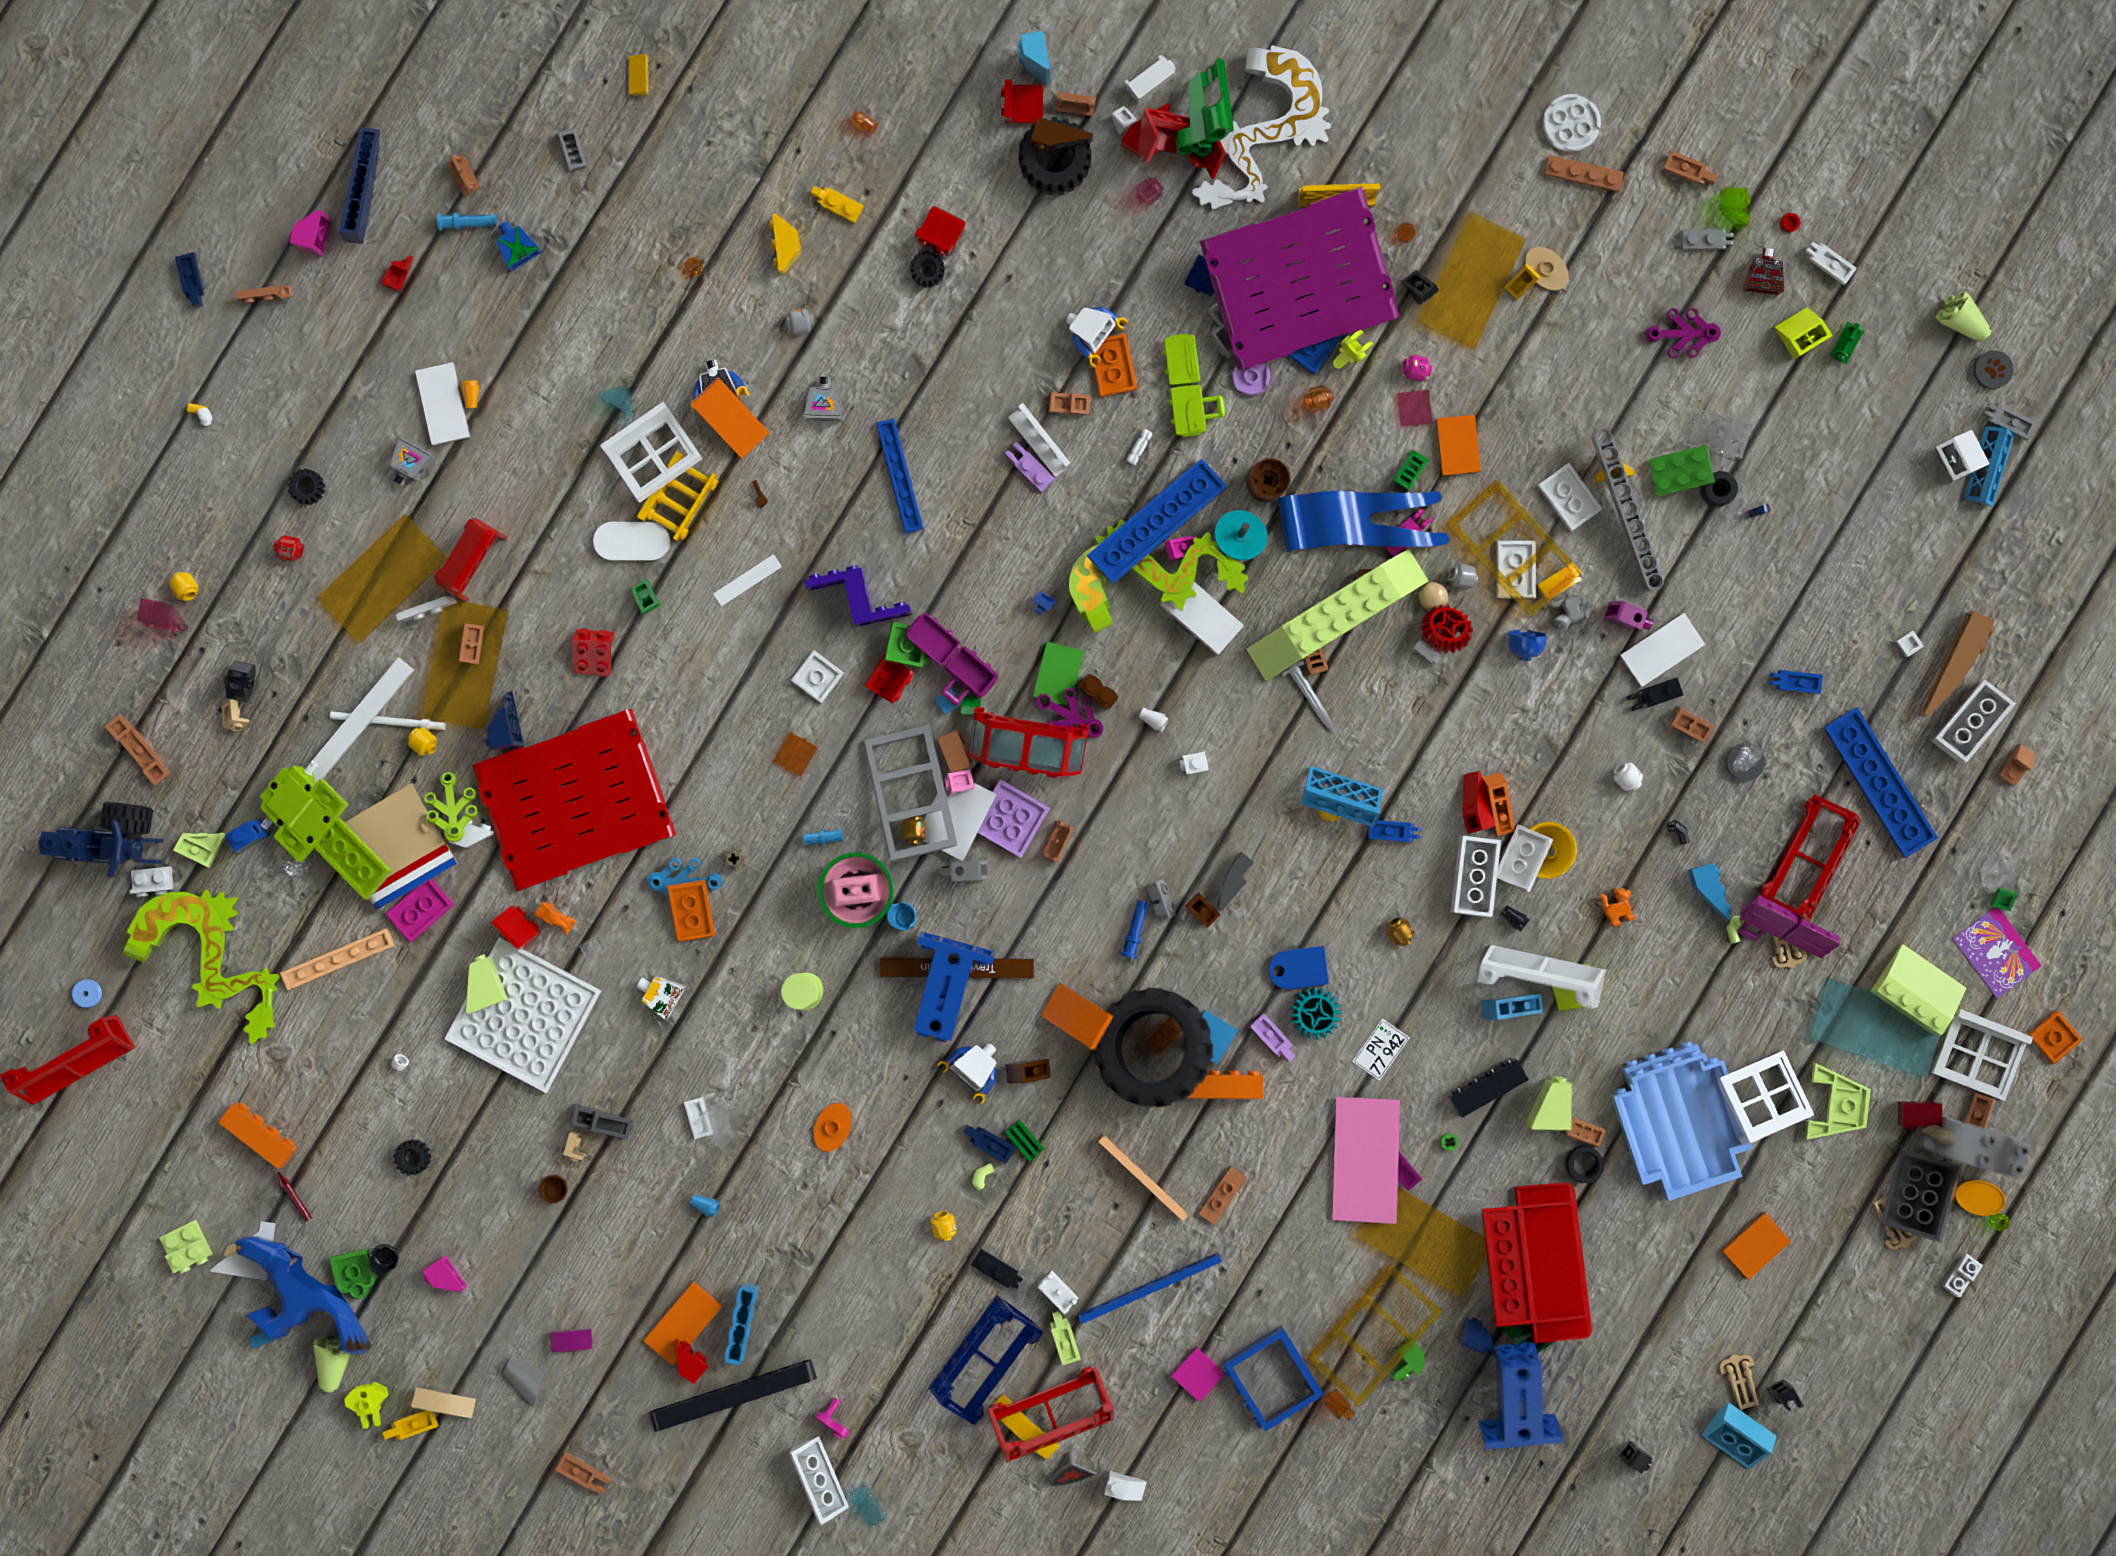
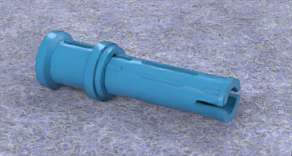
M438 213V230H443V228L459 230L461 227H497V215H460L458 213L442 215Z

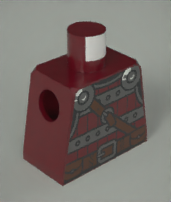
M1764 248L1762 258L1752 260L1743 291L1777 296L1784 292L1783 262L1773 260L1774 249Z

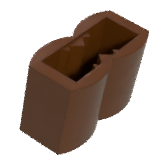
M1088 674L1080 684L1081 690L1086 695L1095 698L1096 702L1105 709L1110 710L1118 700L1115 691L1103 686L1102 682L1094 675Z

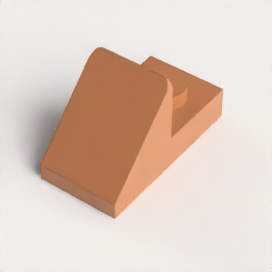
M2019 744L1997 775L2010 785L2016 786L2025 772L2033 769L2036 755L2022 744Z

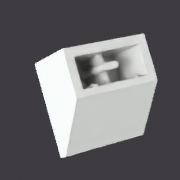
M1972 430L1936 446V450L1953 482L1989 465Z

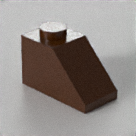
M1049 1059L1005 1064L1007 1083H1027L1051 1078Z

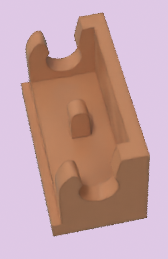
M463 624L457 662L479 664L484 626Z
M1680 706L1677 707L1674 718H1671V725L1703 743H1706L1715 728L1712 723Z
M956 730L938 738L951 773L974 766L973 759L967 756L968 747L961 730Z
M1057 820L1041 855L1058 863L1074 827Z

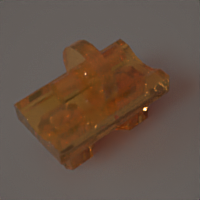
M1337 1389L1329 1391L1324 1395L1323 1402L1332 1414L1339 1420L1343 1417L1350 1421L1355 1411L1351 1408L1352 1405Z

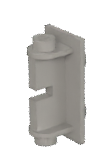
M1161 879L1148 884L1149 888L1147 890L1151 900H1159V903L1153 905L1157 917H1160V920L1175 916L1176 908L1173 901L1170 900L1169 888L1164 883V880Z

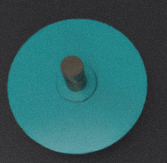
M1235 510L1224 514L1217 522L1214 532L1215 541L1219 549L1225 555L1235 560L1244 561L1257 557L1266 547L1268 539L1267 530L1263 522L1256 515L1243 510Z

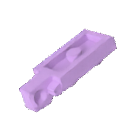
M1264 1013L1250 1025L1256 1034L1279 1057L1284 1055L1289 1061L1295 1057L1289 1050L1292 1046L1289 1043L1290 1041Z

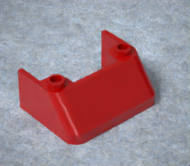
M1152 108L1145 109L1142 115L1138 148L1146 164H1149L1157 150L1178 154L1175 133L1190 127V117ZM1221 141L1213 143L1212 153L1208 156H1197L1195 152L1186 156L1189 157L1193 166L1206 168L1210 178L1214 179L1226 151Z
M477 518L469 519L464 526L465 531L443 567L439 568L434 575L435 584L455 597L467 602L470 598L462 593L497 536L505 540L507 538L506 535Z

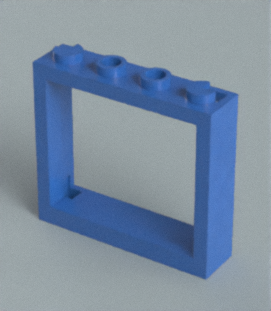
M1280 1326L1223 1362L1225 1366L1223 1368L1224 1373L1228 1379L1232 1377L1235 1382L1233 1385L1238 1395H1243L1245 1407L1248 1412L1253 1411L1256 1416L1253 1420L1258 1428L1263 1427L1265 1432L1324 1396L1323 1391L1283 1326ZM1280 1338L1313 1393L1266 1421L1233 1367Z

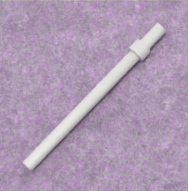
M331 712L330 719L346 721L351 713ZM376 716L371 722L425 728L428 731L430 729H446V723L433 722L431 719L413 720Z

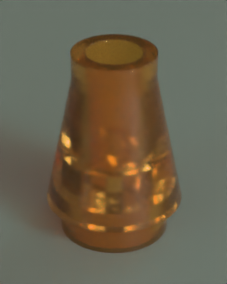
M855 110L849 124L853 125V128L874 134L879 123L875 122L863 111Z

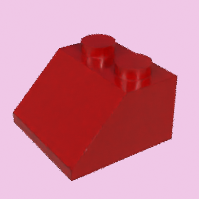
M512 905L491 923L517 950L525 949L542 932L539 930L540 926L533 919L529 920L525 916L527 913L522 907Z

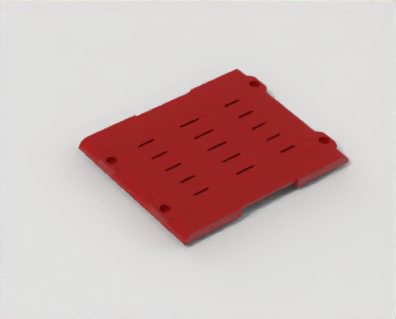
M633 709L621 711L579 726L577 730L526 748L520 747L471 765L479 786V794L483 804L486 806L501 849L504 865L509 871L516 892L568 874L570 870L621 852L624 854L677 835ZM612 749V751L603 753V754H601V755L598 754V753H601V752H604V751H607V750ZM572 763L570 766L554 771L556 768ZM618 765V767L604 771L605 769ZM528 779V781L513 785L514 783ZM577 779H578V781H576V782H573V783H571V784H568V785H565V786L560 787V785H563V784H565V783H568V782H571V781H574V780H577ZM624 781V783L610 788L611 785ZM532 795L534 796V797H531V798H528V799H526V800H523V801H520V802H519V800H521V799H523V798H526V797H529V796H532ZM580 796H584L583 798L566 803V801L578 798ZM626 798H630L629 800H626V801H623V802H620V803H617V804H616V802H618V801H621V800L626 799ZM539 811L538 814H535V815H532V816H529V817L525 818V816L530 815V814H533V813ZM589 812V814L575 818L573 820L571 819L573 817ZM635 814V816L622 820L624 817ZM545 828V829L542 830V831H539V832H536V833L531 834V832H534V831H536V830ZM595 828L593 831L577 836L579 833ZM549 844L551 845V846L545 847V848H543V849L536 850L537 848H540V847H543V846H546V845H549Z

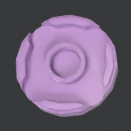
M1265 363L1244 370H1238L1236 365L1232 374L1235 388L1247 396H1255L1264 392L1271 378L1270 370Z

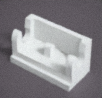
M1052 1270L1038 1283V1288L1064 1314L1069 1311L1073 1304L1077 1303V1295Z

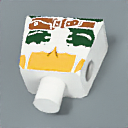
M656 976L652 982L641 978L636 988L645 992L642 1001L663 1019L667 1020L686 986Z

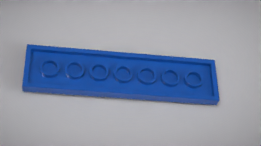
M1201 458L1087 554V557L1113 585L1227 488V485Z
M1858 707L1853 708L1823 727L1903 858H1907L1938 839V836Z

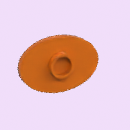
M839 1102L830 1104L819 1115L814 1127V1140L820 1150L826 1152L833 1151L846 1140L852 1120L850 1110L845 1104Z

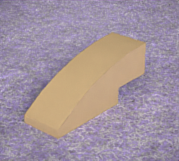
M416 1387L411 1407L472 1418L477 1399Z

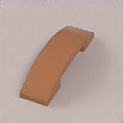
M121 714L105 725L116 741H120L141 766L142 772L154 786L170 775L169 770L150 744Z

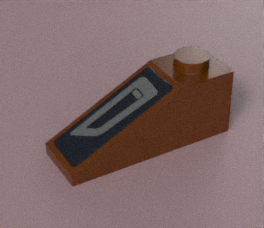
M1037 118L1031 145H1034L1035 149L1041 151L1092 142L1093 133Z

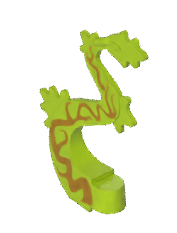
M1119 520L1116 528L1108 525L1107 537L1096 536L1095 539L1098 545L1125 523L1124 520ZM1209 532L1205 533L1201 539L1197 537L1193 539L1195 544L1187 550L1175 574L1166 572L1149 554L1131 569L1157 590L1164 593L1161 598L1162 603L1173 602L1180 611L1184 609L1188 598H1195L1197 596V593L1191 587L1195 581L1198 558L1202 555H1209L1218 560V581H1226L1227 590L1236 589L1242 594L1245 592L1244 583L1248 581V576L1241 573L1245 569V565L1221 552L1217 548V543L1211 541V534ZM1098 545L1086 550L1077 559L1069 577V591L1083 622L1088 620L1094 634L1113 625L1108 611L1111 607L1104 592L1106 577L1087 557V554Z
M204 890L201 897L187 892H170L159 895L140 907L126 932L131 934L124 948L123 955L144 963L149 958L154 947H160L166 934L173 927L179 924H189L195 927L200 934L202 942L201 982L192 985V988L199 993L196 1003L197 1007L201 1008L208 1004H213L217 1009H221L223 999L230 998L253 984L258 985L262 990L263 1002L259 1003L253 1011L245 1016L250 1021V1024L244 1028V1031L249 1034L250 1044L256 1043L259 1038H267V1028L275 1027L272 996L273 992L277 991L275 983L281 976L279 974H270L267 968L262 973L251 971L230 978H224L221 975L225 931L234 930V926L230 924L228 919L238 915V911L233 910V906L237 903L238 899L236 897L226 899L225 893L222 891L215 898H212L209 890Z

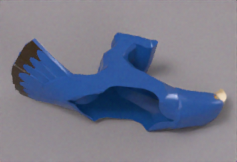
M252 1236L240 1238L226 1248L224 1256H244L261 1266L266 1271L273 1287L278 1293L282 1306V1312L279 1316L271 1307H265L247 1315L249 1319L272 1339H280L281 1336H287L292 1327L308 1322L313 1312H328L334 1316L343 1352L348 1354H364L371 1349L372 1345L364 1329L336 1285H324L307 1274L302 1267L303 1257L288 1249L285 1243ZM299 1257L296 1260V1262L290 1266V1259Z

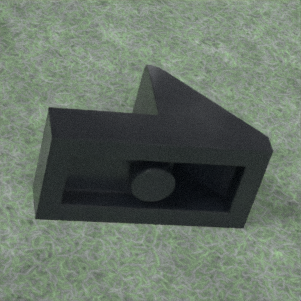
M1417 270L1402 281L1403 286L1418 304L1427 301L1439 291L1435 283Z

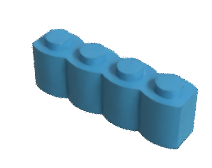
M743 1283L738 1290L736 1296L737 1306L732 1317L733 1326L729 1332L730 1344L725 1351L726 1363L740 1365L746 1356V1342L751 1334L750 1323L755 1314L754 1303L759 1293L757 1285Z

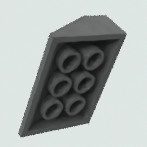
M1901 1150L1881 1224L1942 1243L1962 1168L1958 1165Z

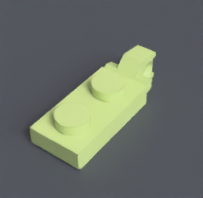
M1060 1309L1052 1311L1055 1322H1051V1331L1062 1365L1081 1360L1070 1322H1068L1067 1318H1062Z

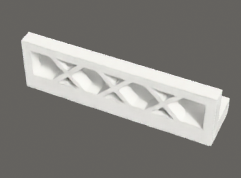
M1023 403L1020 404L1018 409L1008 419L1056 478L1070 467V462Z

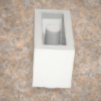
M1109 1471L1104 1492L1107 1496L1121 1500L1141 1501L1147 1481Z

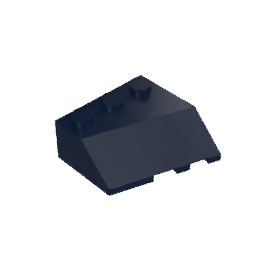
M513 690L507 693L486 729L485 743L487 747H490V750L505 751L524 747Z

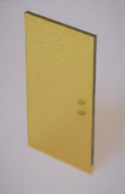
M1470 211L1436 283L1439 291L1428 300L1418 322L1475 350L1526 238Z
M404 514L324 590L317 599L355 640L361 643L441 567L448 558L409 516Z
M456 600V604L443 608L421 718L484 730L509 610ZM464 623L484 626L479 664L457 662Z
M1399 1187L1397 1190V1223L1363 1222L1356 1235L1461 1298H1464L1487 1256L1485 1237Z

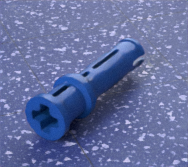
M1137 900L1130 930L1124 938L1126 941L1123 952L1120 955L1137 959L1136 952L1138 944L1141 943L1140 934L1149 905L1148 902Z

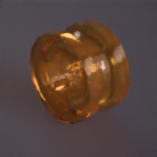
M691 257L685 262V269L689 275L698 276L702 273L703 265L698 258ZM691 263H698L696 271L693 269L692 271L689 270Z

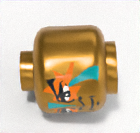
M912 817L904 820L901 827V838L907 841L908 845H919V841H923L926 838V823L922 821L921 817Z

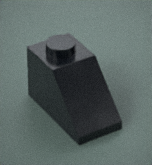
M1629 1441L1619 1455L1629 1467L1640 1474L1647 1471L1652 1465L1651 1461L1653 1458L1632 1441Z

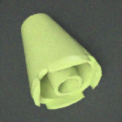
M336 1335L335 1339H328V1336H322L314 1340L313 1348L318 1383L324 1392H333L339 1388L351 1355L343 1352L340 1336Z

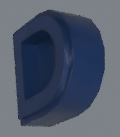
M1769 504L1751 509L1748 513L1752 518L1768 513L1771 509Z

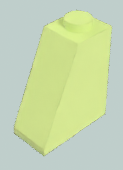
M485 954L474 958L475 962L469 964L467 1014L507 1000L492 956L486 957Z

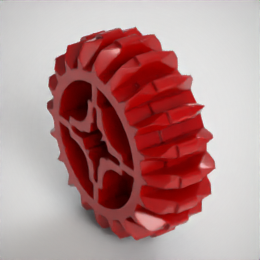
M1448 604L1444 608L1440 605L1439 609L1434 606L1422 619V637L1426 638L1425 643H1431V648L1436 647L1437 652L1440 650H1444L1445 654L1448 651L1452 654L1456 650L1460 652L1463 647L1465 648L1472 638V621L1468 620V615H1463V610L1457 611L1456 606L1450 608ZM1439 620L1440 623H1438L1436 626H1433V623ZM1460 632V636L1455 638L1454 635Z

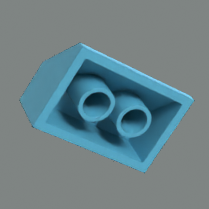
M1038 31L1021 34V41L1017 42L1019 63L1024 65L1025 71L1044 84L1050 85V65L1044 32Z
M1730 1403L1716 1413L1702 1433V1437L1748 1469L1772 1453L1777 1437Z

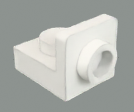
M1205 751L1182 756L1183 760L1179 761L1181 771H1185L1186 775L1209 770Z

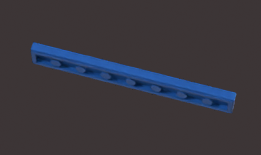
M1218 1252L1086 1310L1078 1315L1081 1324H1084L1221 1263L1220 1254Z

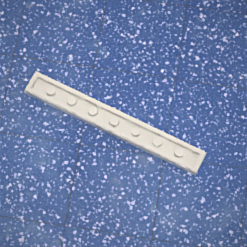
M397 658L312 760L318 764V767L313 771L316 782L319 779L325 778L413 673L414 669L401 658Z

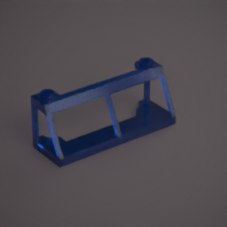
M996 1295L928 1388L941 1406L971 1424L976 1425L984 1415V1406L982 1404L1026 1344L1032 1345L1037 1343L1044 1332L1037 1323L1006 1300ZM1015 1318L1025 1326L998 1363L978 1350L996 1323L1001 1326L1003 1323L1011 1322ZM974 1353H976L994 1366V1368L965 1408H962L951 1399L955 1389L952 1383Z

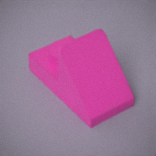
M1194 535L1164 542L1171 562L1184 558L1187 550L1195 544L1193 541Z

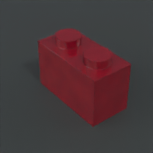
M1898 1101V1124L1904 1126V1129L1916 1130V1126L1926 1128L1927 1126L1937 1125L1942 1127V1103Z

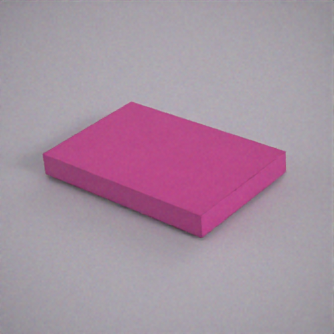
M430 879L413 889L385 915L404 937L412 943L455 904L435 881Z

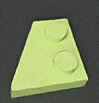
M182 833L173 851L210 868L225 840L226 834Z

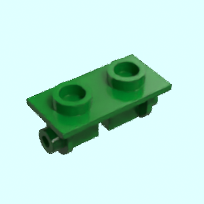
M1847 322L1829 356L1847 364L1864 333V330L1861 329L1862 325L1858 323L1853 325Z

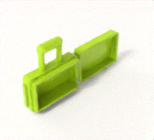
M1188 333L1171 335L1164 339L1165 350L1162 351L1163 356H1166L1167 369H1165V374L1168 375L1169 385L1176 386L1171 388V400L1168 402L1172 406L1173 411L1171 424L1175 427L1176 436L1201 435V433L1206 432L1205 419L1225 417L1224 398L1221 395L1203 398L1201 386L1194 385V383L1200 382L1195 336ZM1216 401L1218 413L1205 415L1203 402Z

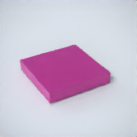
M1196 1347L1171 1374V1377L1200 1402L1225 1373L1205 1353Z

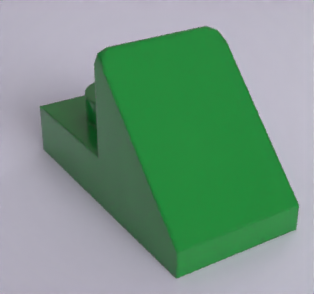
M648 579L630 588L643 615L662 605Z

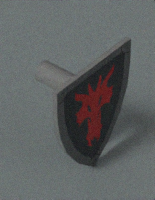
M1070 1451L1067 1453L1068 1464L1058 1468L1052 1475L1050 1486L1077 1483L1096 1475V1472L1076 1465L1075 1452Z

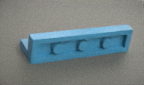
M1985 427L1980 446L1984 453L1991 449L1993 454L1988 459L1989 467L1985 466L1987 470L1985 477L1979 480L1977 475L1981 469L1971 473L1964 497L1965 500L1980 502L1984 506L1993 507L2015 435L2009 429ZM1990 432L1999 433L1997 439L1990 443L1988 440ZM1980 486L1982 489L1980 497L1971 496L1973 489Z

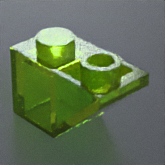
M1725 187L1720 192V211L1738 230H1743L1750 222V213H1747V206L1750 205L1751 199L1750 194H1748V188Z

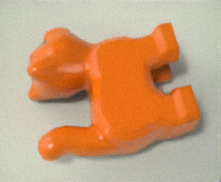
M1614 888V896L1617 902L1608 904V898L1605 894L1599 895V898L1602 900L1604 914L1609 919L1613 928L1621 925L1619 921L1621 916H1623L1625 921L1636 919L1635 915L1631 912L1628 902L1631 896L1630 890Z
M543 902L534 914V916L539 917L545 923L551 926H558L565 935H568L576 923L574 918L565 916L560 910L556 909L553 903Z

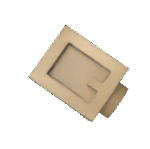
M230 699L222 707L223 728L241 731L249 724V719L239 718L238 700Z
M571 1131L563 1155L568 1156V1160L578 1162L584 1159L585 1154L575 1151V1149L578 1150L581 1143V1138H579L580 1132Z

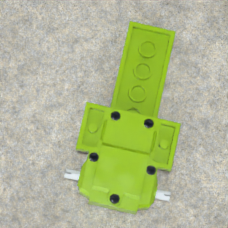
M311 761L306 768L294 765L290 768H282L260 795L263 799L260 810L266 817L261 826L264 829H268L272 823L276 824L280 829L273 837L298 862H303L315 848L365 900H369L392 870L339 817L349 804L324 779L315 781L313 771L318 767L316 762Z

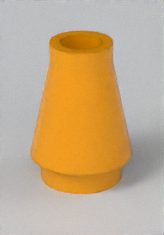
M462 381V386L460 387L465 408H477L480 387L478 381Z

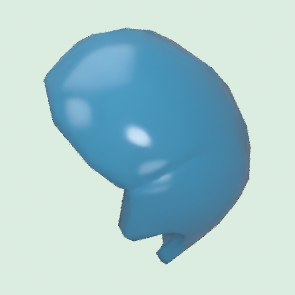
M905 902L892 904L887 911V921L895 930L906 931L914 927L917 921V912L912 905Z

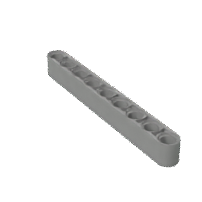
M1597 428L1592 432L1591 440L1642 584L1648 589L1658 590L1663 585V577L1613 435L1606 428ZM1601 431L1606 434L1603 442L1598 440V434ZM1607 450L1612 452V457L1609 460L1604 458V453ZM1613 468H1617L1619 472L1616 478H1612L1610 474ZM1620 486L1625 488V493L1622 496L1617 494V489ZM1626 504L1631 506V511L1628 514H1625L1623 511ZM1633 522H1636L1638 526L1635 532L1630 531V525ZM1639 540L1644 542L1641 550L1636 548V543ZM1649 558L1650 565L1644 568L1642 565L1643 560ZM1655 576L1656 583L1655 585L1650 586L1649 579L1650 577Z

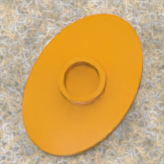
M1967 1180L1957 1186L1955 1193L1956 1202L1961 1208L1972 1214L1990 1216L1999 1213L2005 1207L2006 1198L2004 1193L1992 1183L1983 1180Z

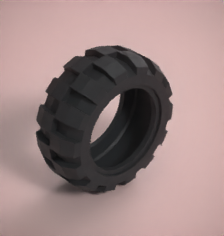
M1162 988L1134 990L1122 995L1123 998L1117 1003H1112L1107 1008L1106 1012L1113 1015V1018L1093 1050L1094 1062L1100 1070L1099 1076L1117 1096L1133 1104L1159 1108L1171 1106L1172 1103L1179 1100L1183 1101L1194 1093L1193 1090L1199 1083H1203L1209 1072L1207 1070L1209 1061L1213 1059V1044H1211L1210 1039L1211 1030L1207 1020L1203 1018L1199 1009L1188 999ZM1150 1014L1168 1015L1175 1020L1183 1033L1185 1041L1183 1059L1178 1068L1167 1078L1157 1082H1142L1129 1072L1122 1056L1124 1036L1129 1027L1143 1016Z

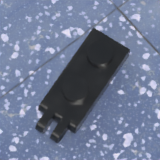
M982 1248L971 1266L1007 1288L1011 1285L1018 1289L1019 1285L1013 1280L1016 1279L1019 1282L1023 1280L1022 1277L1017 1275L1018 1270Z

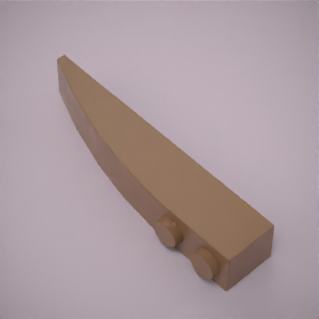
M1977 611L1967 613L1919 713L1920 716L1930 715L1957 688L1971 669L1978 655L1984 651L1986 647L1985 641L1994 631L1993 624L1995 620Z

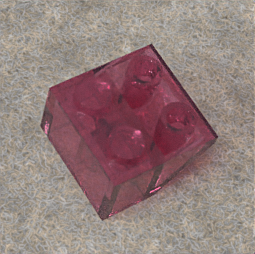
M141 598L137 621L144 622L143 626L180 633L181 629L188 630L187 624L172 604Z

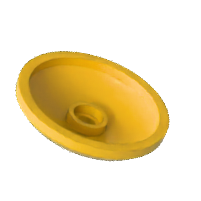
M1542 822L1533 826L1530 830L1553 839L1537 877L1553 879L1563 875L1573 865L1577 854V845L1573 834L1565 826L1556 822ZM1551 850H1555L1553 856H1550Z

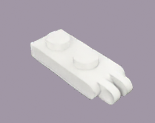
M1811 242L1809 246L1812 249L1807 248L1805 250V253L1810 256L1809 260L1843 285L1847 283L1857 269L1822 243L1818 245L1815 242Z

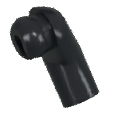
M1678 820L1667 823V830L1678 834L1680 845L1690 843L1685 825Z

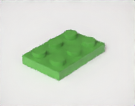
M1707 445L1649 459L1657 497L1715 483Z

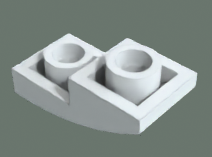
M1965 1254L1950 1272L1942 1287L1957 1298L1961 1297L1969 1282L1975 1280L1983 1265L1970 1255Z

